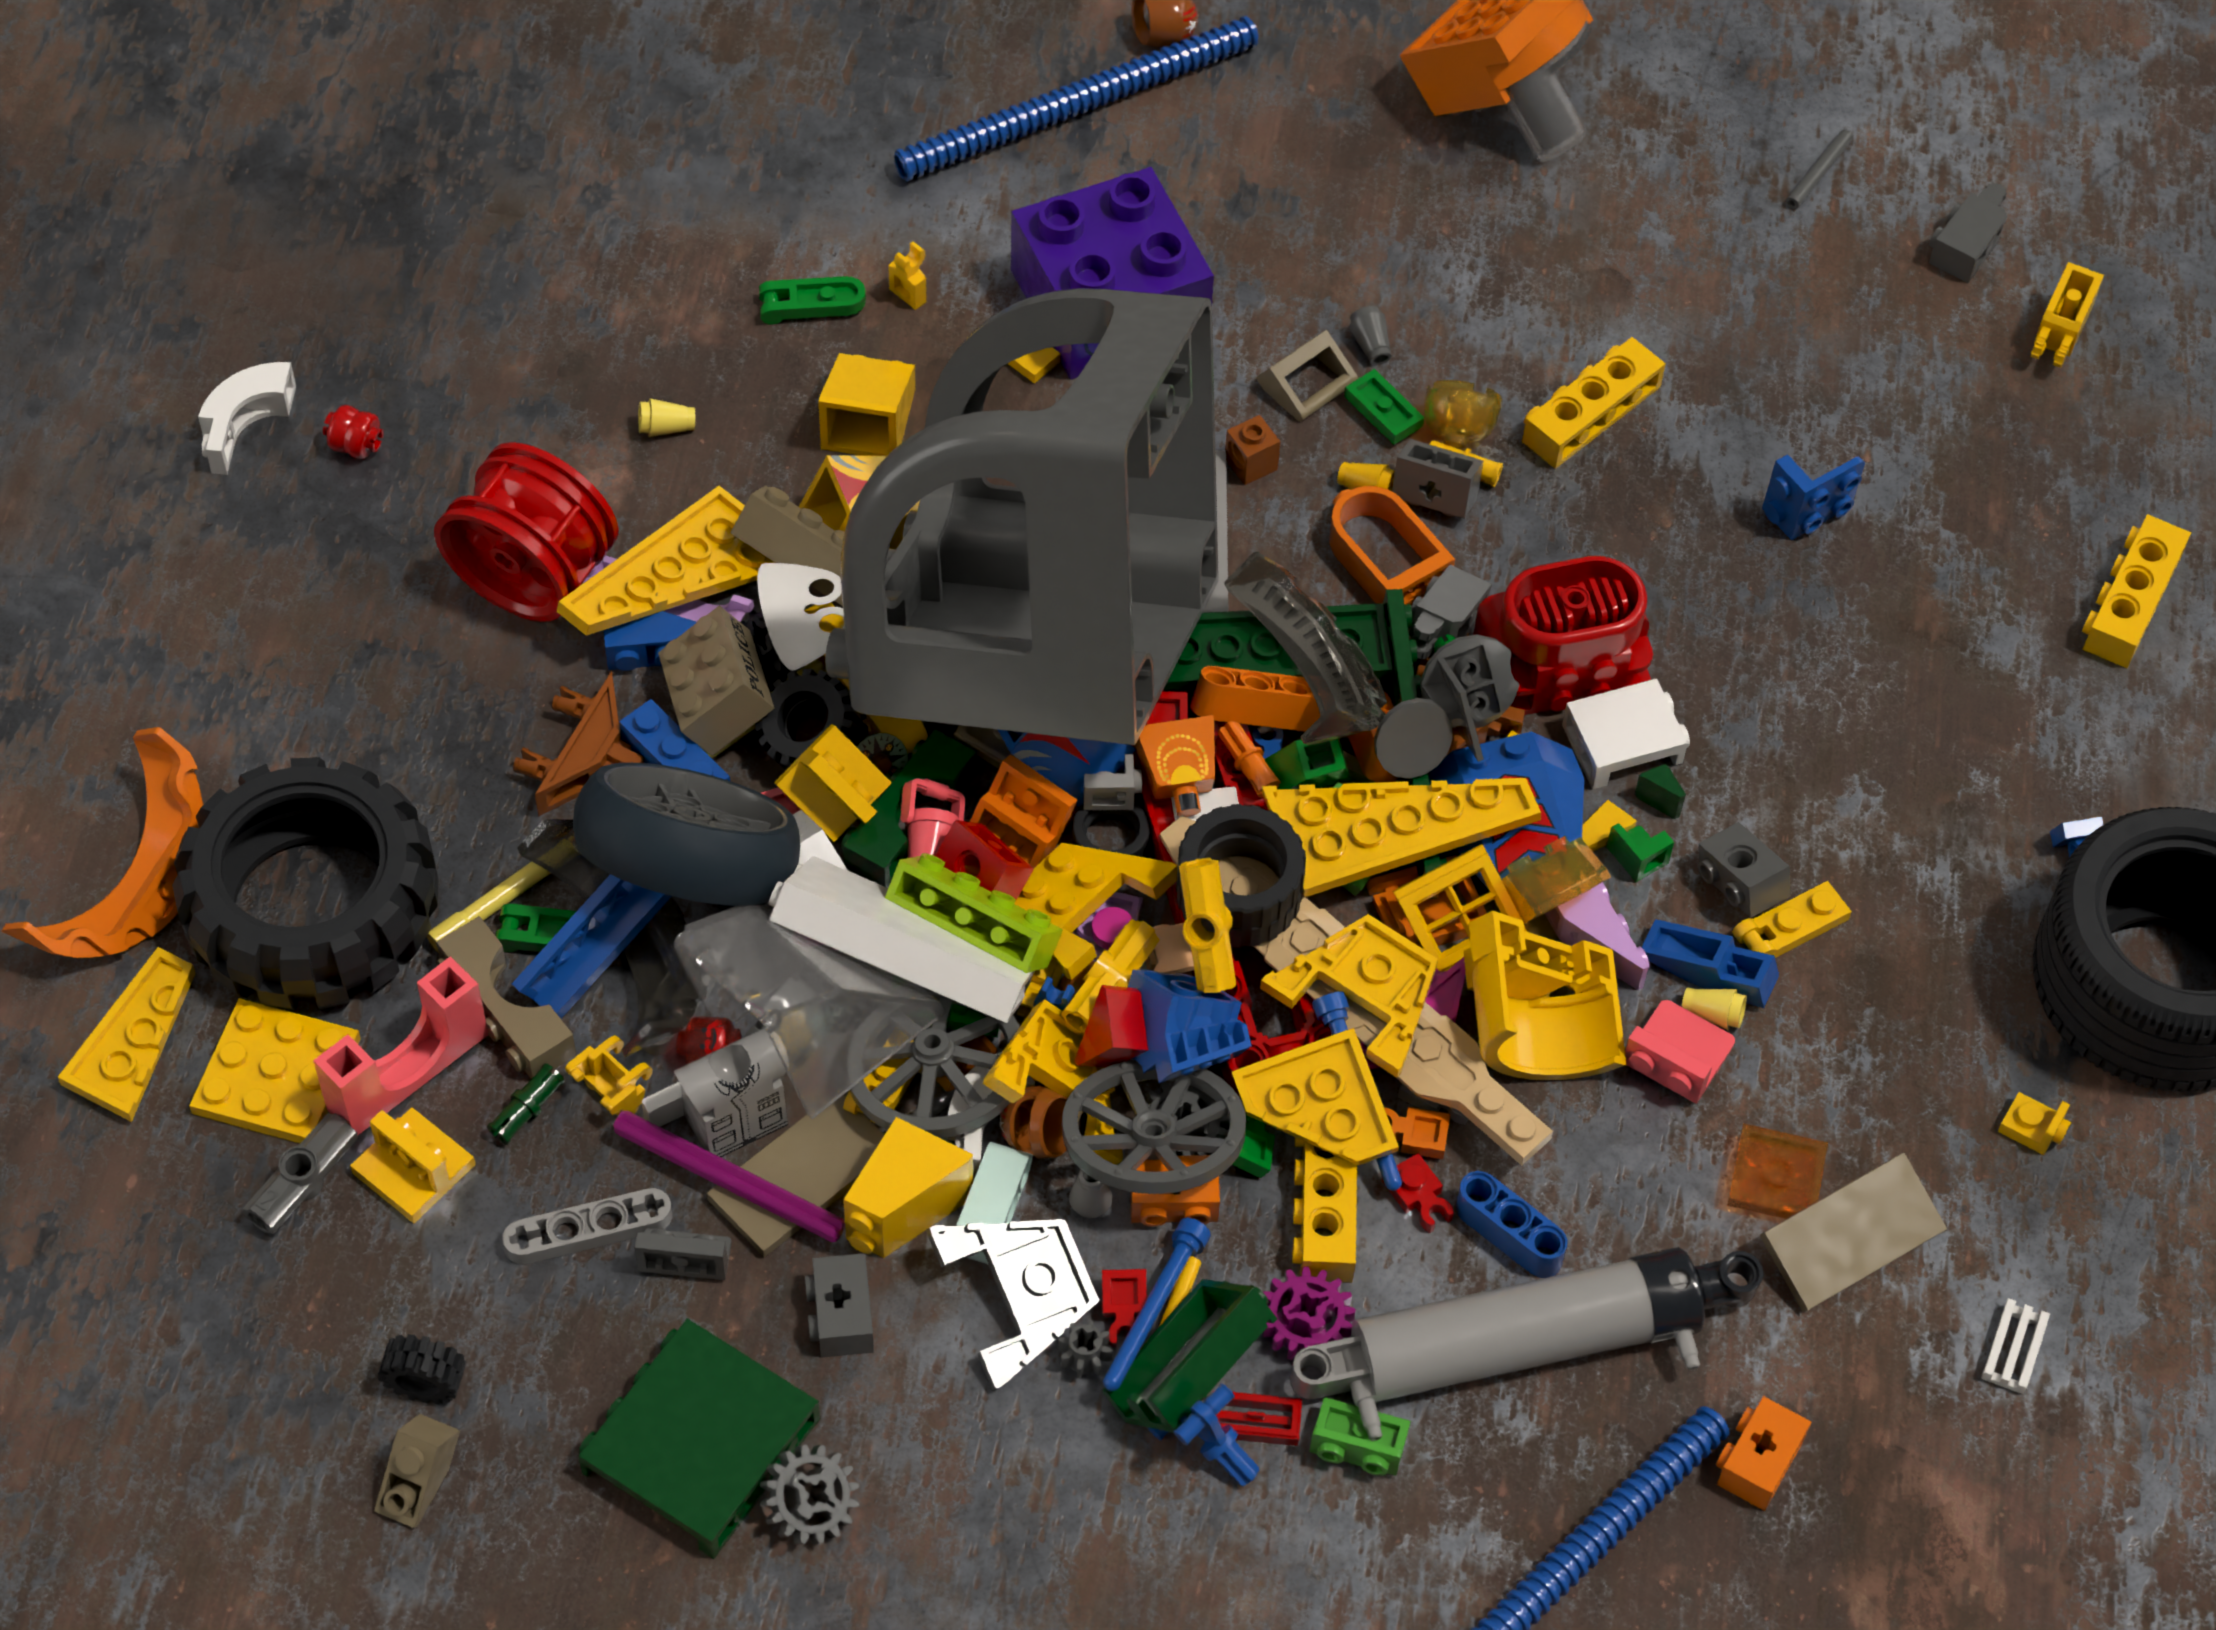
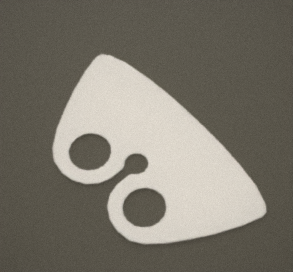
M786 563L761 564L757 576L758 593L770 639L782 663L791 671L797 670L826 654L830 633L821 630L819 627L820 620L829 614L840 615L844 619L843 608L840 607L822 608L814 614L806 613L804 608L809 604L823 605L835 601L842 593L841 579L831 571ZM818 579H827L834 584V590L825 597H816L810 594L809 586Z

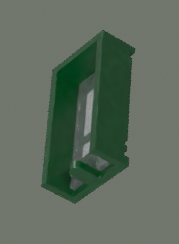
M1202 1279L1142 1345L1120 1387L1115 1391H1109L1104 1387L1102 1392L1125 1423L1174 1433L1181 1426L1180 1420L1182 1417H1188L1192 1413L1190 1408L1198 1400L1202 1401L1264 1332L1268 1327L1266 1323L1274 1324L1277 1320L1267 1305L1269 1303L1267 1296L1253 1285L1247 1286L1227 1281L1220 1282Z

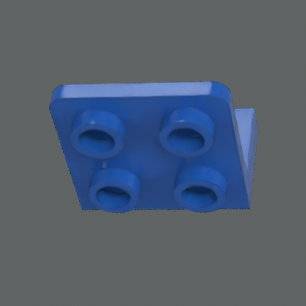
M1787 454L1775 461L1762 509L1769 521L1777 524L1790 540L1804 533L1811 534L1823 522L1834 516L1842 517L1851 510L1854 505L1853 500L1858 485L1862 480L1861 475L1865 462L1857 456L1812 481Z

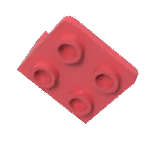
M1663 1000L1644 1028L1636 1026L1629 1036L1625 1049L1626 1065L1697 1104L1733 1049L1735 1038L1727 1031L1670 1000Z

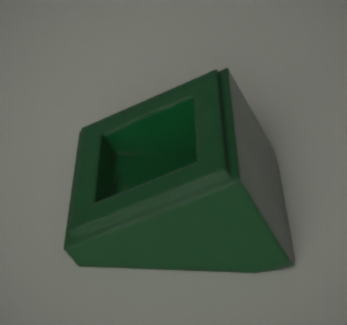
M1666 764L1641 773L1635 789V796L1642 802L1673 819L1680 817L1686 793Z

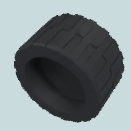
M1231 804V806L1227 807L1221 806L1197 818L1196 822L1188 827L1184 839L1180 842L1176 880L1177 904L1186 921L1187 917L1179 866L1183 862L1199 858L1220 860L1234 856L1248 857L1262 862L1279 879L1272 887L1252 895H1235L1223 891L1225 906L1229 909L1233 918L1232 927L1229 931L1231 947L1257 946L1262 942H1269L1277 938V935L1282 931L1285 932L1291 926L1292 920L1297 917L1303 894L1306 868L1305 850H1303L1302 840L1299 834H1296L1293 830V826L1287 820L1280 818L1277 813L1271 810H1264L1260 806ZM1201 918V923L1205 930L1215 933L1213 924L1209 920Z

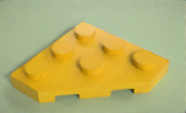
M1354 1028L1232 1071V1076L1247 1116L1356 1165H1361L1399 1151L1398 1143Z

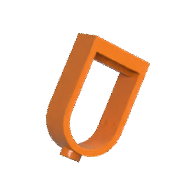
M1362 486L1352 490L1345 489L1334 498L1329 537L1331 550L1339 562L1376 604L1383 603L1386 590L1402 589L1404 604L1412 605L1417 596L1422 598L1425 596L1427 586L1433 576L1440 577L1449 565L1454 566L1455 558L1404 500L1394 492L1377 486ZM1359 516H1375L1384 519L1398 531L1423 561L1388 580L1348 535L1343 525L1347 521Z

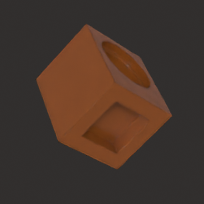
M1258 415L1227 430L1225 445L1226 461L1243 484L1247 485L1278 470L1281 441L1261 415Z

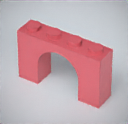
M451 956L417 981L422 1003L420 1018L407 1038L393 1051L374 1061L347 1034L313 1060L327 1111L330 1114L336 1113L345 1119L357 1131L358 1135L370 1127L369 1121L381 1110L385 1113L391 1111L488 1036L479 985Z

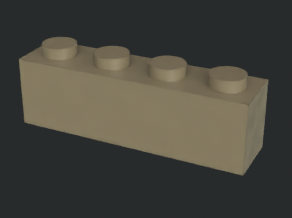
M764 486L751 493L730 532L731 534L775 563L797 564L824 569L835 573L841 579V551L844 531L833 530L822 522L821 516L816 512L796 506L789 501V496L778 488ZM818 579L810 584L826 596L834 590V584L827 579ZM842 593L835 600L841 606H843Z

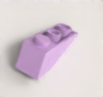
M1589 868L1581 871V881L1579 883L1543 892L1540 908L1559 940L1570 946L1585 940L1613 949L1616 977L1636 990L1644 987L1649 970L1648 957L1642 947H1636L1629 935V927L1625 918L1620 913L1616 914L1610 904L1607 888L1603 882L1596 881Z

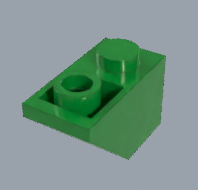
M1336 730L1294 741L1265 758L1266 763L1281 782L1278 784L1277 790L1299 789V785L1315 784V788H1322L1336 784L1338 781L1351 780L1339 738L1307 745V743L1330 738Z

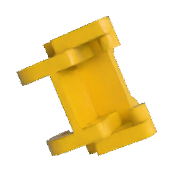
M616 1035L609 1037L595 1049L588 1046L565 1066V1070L577 1082L584 1080L589 1089L595 1090L602 1097L600 1104L612 1115H619L621 1111L625 1110L635 1114L639 1105L642 1104L645 1095V1088L640 1084L636 1086V1082L640 1077L647 1081L651 1077L653 1069L646 1062L638 1064L630 1071L622 1066L609 1053L613 1050L618 1054L624 1046V1042Z

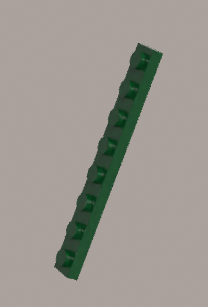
M1402 589L1386 590L1383 600L1393 666L1391 685L1394 707L1403 701L1421 698V676L1414 675L1413 664L1417 662V645L1415 639L1409 640L1408 628L1412 627V609L1410 604H1404ZM1428 773L1410 779L1404 778L1405 782H1409V786L1431 785L1429 784ZM1439 854L1416 861L1417 876L1420 877L1447 863L1446 858H1440ZM1439 893L1429 899H1437Z

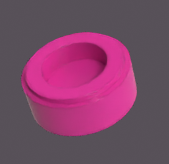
M1107 907L1097 912L1092 921V937L1095 943L1101 948L1108 950L1122 928L1132 919L1131 915L1118 907Z

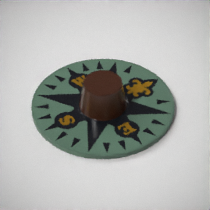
M872 734L857 745V748L889 780L897 769L903 770L908 763V753L905 745L892 734Z

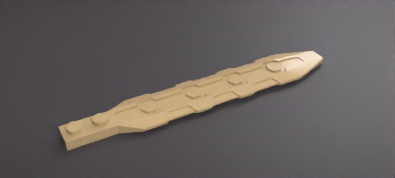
M1183 815L1160 833L1161 841L1172 861L1177 865L1180 842L1184 839L1188 827L1196 822ZM1234 856L1218 860L1222 889L1230 894H1257L1269 889L1279 880L1268 866L1252 858ZM1302 895L1300 910L1297 917L1292 920L1291 926L1285 932L1282 931L1278 934L1277 938L1269 942H1262L1260 945L1253 947L1264 955V961L1278 972L1294 963V958L1300 954L1305 956L1324 945L1325 939L1344 929V926L1325 909H1318ZM1316 980L1305 993L1313 1000H1316L1319 997L1338 991L1323 981ZM1346 997L1350 1010L1347 1011L1349 1018L1345 1021L1348 1030L1354 1028L1358 1040L1368 1048L1387 1023ZM1425 1002L1402 1072L1397 1079L1417 1097L1459 1110L1522 1166L1551 1140L1553 1131L1489 1075L1485 1062L1481 1058L1478 1043L1448 1016H1441Z

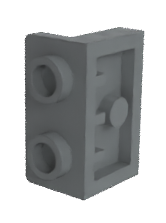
M648 1228L644 1232H637L635 1254L638 1271L726 1280L732 1245L731 1238Z

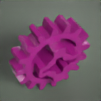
M1304 1267L1302 1276L1296 1277L1291 1269L1286 1270L1284 1283L1273 1278L1271 1280V1292H1263L1269 1300L1267 1305L1277 1320L1274 1324L1266 1323L1268 1327L1262 1335L1263 1337L1274 1336L1272 1343L1274 1351L1281 1349L1283 1346L1288 1348L1287 1359L1292 1360L1297 1352L1306 1347L1350 1338L1352 1335L1351 1322L1354 1321L1356 1308L1350 1307L1352 1294L1351 1292L1339 1293L1342 1280L1339 1278L1331 1283L1327 1282L1326 1270L1322 1269L1317 1277L1311 1276L1309 1267ZM1288 1298L1289 1305L1282 1307V1312L1278 1313L1280 1304ZM1336 1316L1335 1324L1329 1331H1326V1324L1330 1323L1332 1317Z

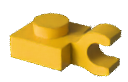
M912 241L907 256L905 257L898 252L895 254L894 261L889 264V289L913 309L917 310L926 303V277L919 269L925 258V250Z

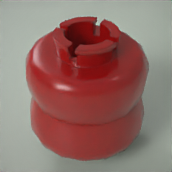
M342 405L335 412H330L324 423L328 424L329 427L323 426V435L327 436L328 447L333 451L347 453L356 459H365L371 452H377L382 444V440H378V437L383 438L384 430L380 428L378 416L373 413L359 411L350 405Z

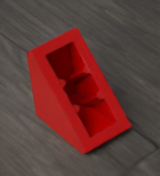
M1101 985L1074 1060L1079 1066L1105 1068L1116 1063L1128 1061L1148 1051L1141 992L1137 988Z

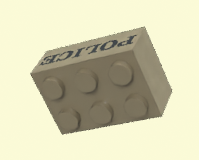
M720 605L706 616L701 617L695 625L678 638L670 641L665 648L658 652L681 732L711 756L775 709L750 630Z

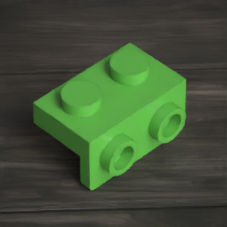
M1324 1397L1318 1420L1312 1433L1309 1452L1317 1454L1321 1459L1330 1463H1342L1344 1461L1361 1466L1363 1470L1370 1474H1391L1397 1476L1411 1421L1378 1412L1382 1437L1379 1440L1371 1441L1363 1427L1358 1406Z

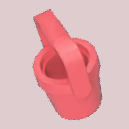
M916 778L904 784L900 819L905 823V829L907 830L908 858L921 856L922 853L935 856L954 821H964L965 797L961 792L949 789L948 785L930 779L922 780ZM916 791L941 801L952 802L951 812L936 808L915 809Z

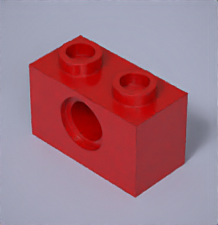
M961 820L954 821L935 855L945 862L944 867L952 872H964L973 875L980 880L979 886L991 892L997 890L1007 893L1016 900L1034 870L983 824Z

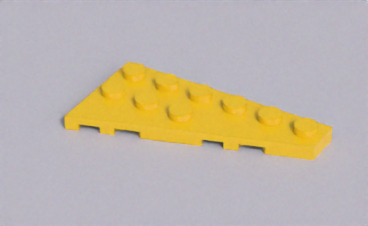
M717 486L561 599L558 603L557 613L587 636L756 581L761 564L775 562L730 533L745 505L721 486Z
M1526 778L1475 779L1472 784H1447V780L1431 781V785L1410 786L1409 782L1343 783L1340 788H1315V784L1299 785V789L1277 790V786H1262V795L1268 810L1277 813L1283 820H1287L1302 840V847L1306 854L1303 885L1304 898L1541 820V811Z

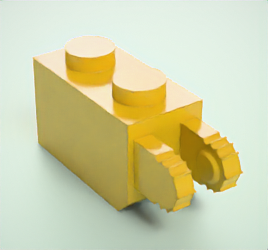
M2070 262L2067 263L2042 318L2030 357L2039 359L2043 355L2045 348L2056 352L2053 358V365L2059 368L2062 367L2066 356H2071L2092 310L2104 277L2103 274Z

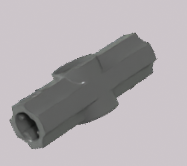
M327 1113L299 1146L288 1148L282 1153L276 1172L243 1207L244 1215L266 1234H275L304 1200L312 1199L320 1193L323 1187V1178L357 1141V1131L336 1113ZM309 1170V1172L303 1176H293V1174H295L297 1171Z

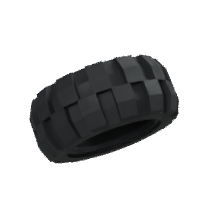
M320 757L291 758L290 768L272 772L269 771L268 765L264 764L241 774L238 779L240 786L229 794L220 788L198 811L196 819L199 828L188 827L182 837L174 861L177 876L172 885L177 912L185 937L197 961L210 967L213 979L237 995L247 998L256 990L260 1004L293 1011L297 1010L298 1001H316L320 1010L349 1004L348 993L366 986L372 994L392 980L399 973L397 959L401 956L411 960L418 952L431 929L429 917H431L438 906L439 878L427 828L419 823L417 809L391 784L385 783L380 787L378 776L369 770L342 761L339 769L326 768L325 761ZM307 842L338 843L363 853L378 866L371 886L356 904L337 917L318 924L299 927L273 925L252 917L236 904L239 891L253 869L272 854L293 845Z

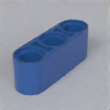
M1474 1171L1464 1176L1460 1183L1456 1202V1211L1461 1220L1530 1274L1538 1278H1548L1556 1275L1562 1267L1568 1242L1566 1234L1562 1229L1492 1175L1482 1171ZM1480 1195L1486 1201L1476 1202L1470 1199L1469 1196ZM1513 1221L1517 1223L1520 1227L1509 1228L1505 1226L1502 1222ZM1537 1248H1549L1554 1252V1254H1542L1537 1250Z

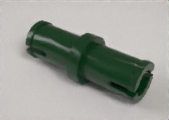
M544 1063L537 1074L522 1090L516 1089L510 1096L512 1101L492 1123L490 1122L487 1125V1129L495 1138L498 1134L501 1136L499 1138L501 1143L508 1145L512 1137L530 1118L536 1119L542 1112L540 1107L565 1082L563 1076L557 1070L553 1074L551 1073L553 1069L551 1065Z

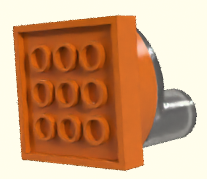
M1457 0L1399 55L1434 116L1445 114L1457 116L1464 111L1474 110L1475 112H1480L1488 107L1504 105L1538 162L1552 160L1565 154L1579 144L1587 134L1585 125L1555 74L1575 57L1590 36V23L1594 19L1583 0Z

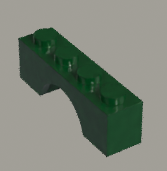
M936 729L933 730L925 741L920 740L915 745L907 765L903 770L899 768L893 773L890 778L892 783L887 787L885 793L880 799L877 798L871 804L877 813L867 823L861 822L857 828H850L844 836L841 848L843 849L845 867L863 878L888 888L899 860L908 858V839L899 827L904 784L916 778L922 780L930 779L948 785L949 789L962 792L976 774V751ZM916 791L915 806L929 801H941Z

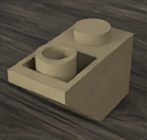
M422 1414L417 1415L398 1429L374 1511L407 1526L416 1528L449 1471L460 1430Z

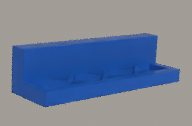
M610 874L514 980L512 985L519 992L533 999L539 1006L550 1005L560 1019H562L672 896L634 885Z

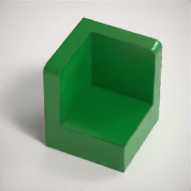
M1617 823L1610 829L1606 848L1633 880L1638 882L1669 864L1674 841L1665 830L1651 838L1642 826H1636L1626 832Z

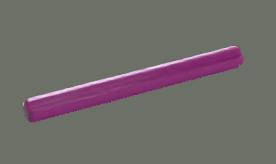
M627 1110L621 1111L616 1118L613 1127L617 1135L830 1242H837L845 1229L843 1218Z

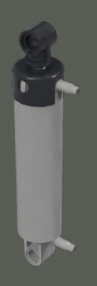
M1680 1247L1634 1256L1626 1261L1355 1319L1352 1322V1337L1309 1346L1302 1349L1296 1355L1290 1374V1385L1297 1395L1305 1399H1317L1351 1391L1368 1438L1371 1441H1376L1382 1437L1381 1422L1376 1402L1643 1343L1654 1344L1672 1339L1676 1340L1686 1369L1695 1370L1699 1368L1700 1362L1693 1335L1703 1329L1705 1309L1722 1305L1732 1308L1747 1305L1753 1299L1762 1282L1763 1267L1754 1255L1745 1251H1734L1727 1254L1723 1260L1694 1266L1688 1253ZM1736 1273L1745 1278L1747 1285L1739 1286L1734 1284L1729 1279L1728 1274ZM1306 1366H1313L1318 1368L1323 1376L1319 1379L1311 1380L1302 1374L1301 1369Z

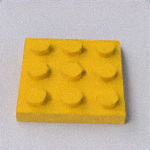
M239 998L189 1105L191 1113L301 1143L328 1113L313 1060L347 1034L359 1044L361 1039L359 1030Z

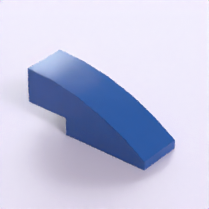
M1655 919L1642 945L1648 960L1658 967L1704 989H1737V994L1747 996L1746 1004L1761 1008L1765 1007L1779 978L1774 955L1735 947L1733 936Z

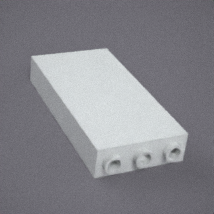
M812 856L803 865L798 864L795 872L784 883L777 882L769 900V905L774 907L770 917L772 922L1005 1023L1010 1020L1025 997L1024 993L1035 971L1025 973L885 898L888 888L815 856Z

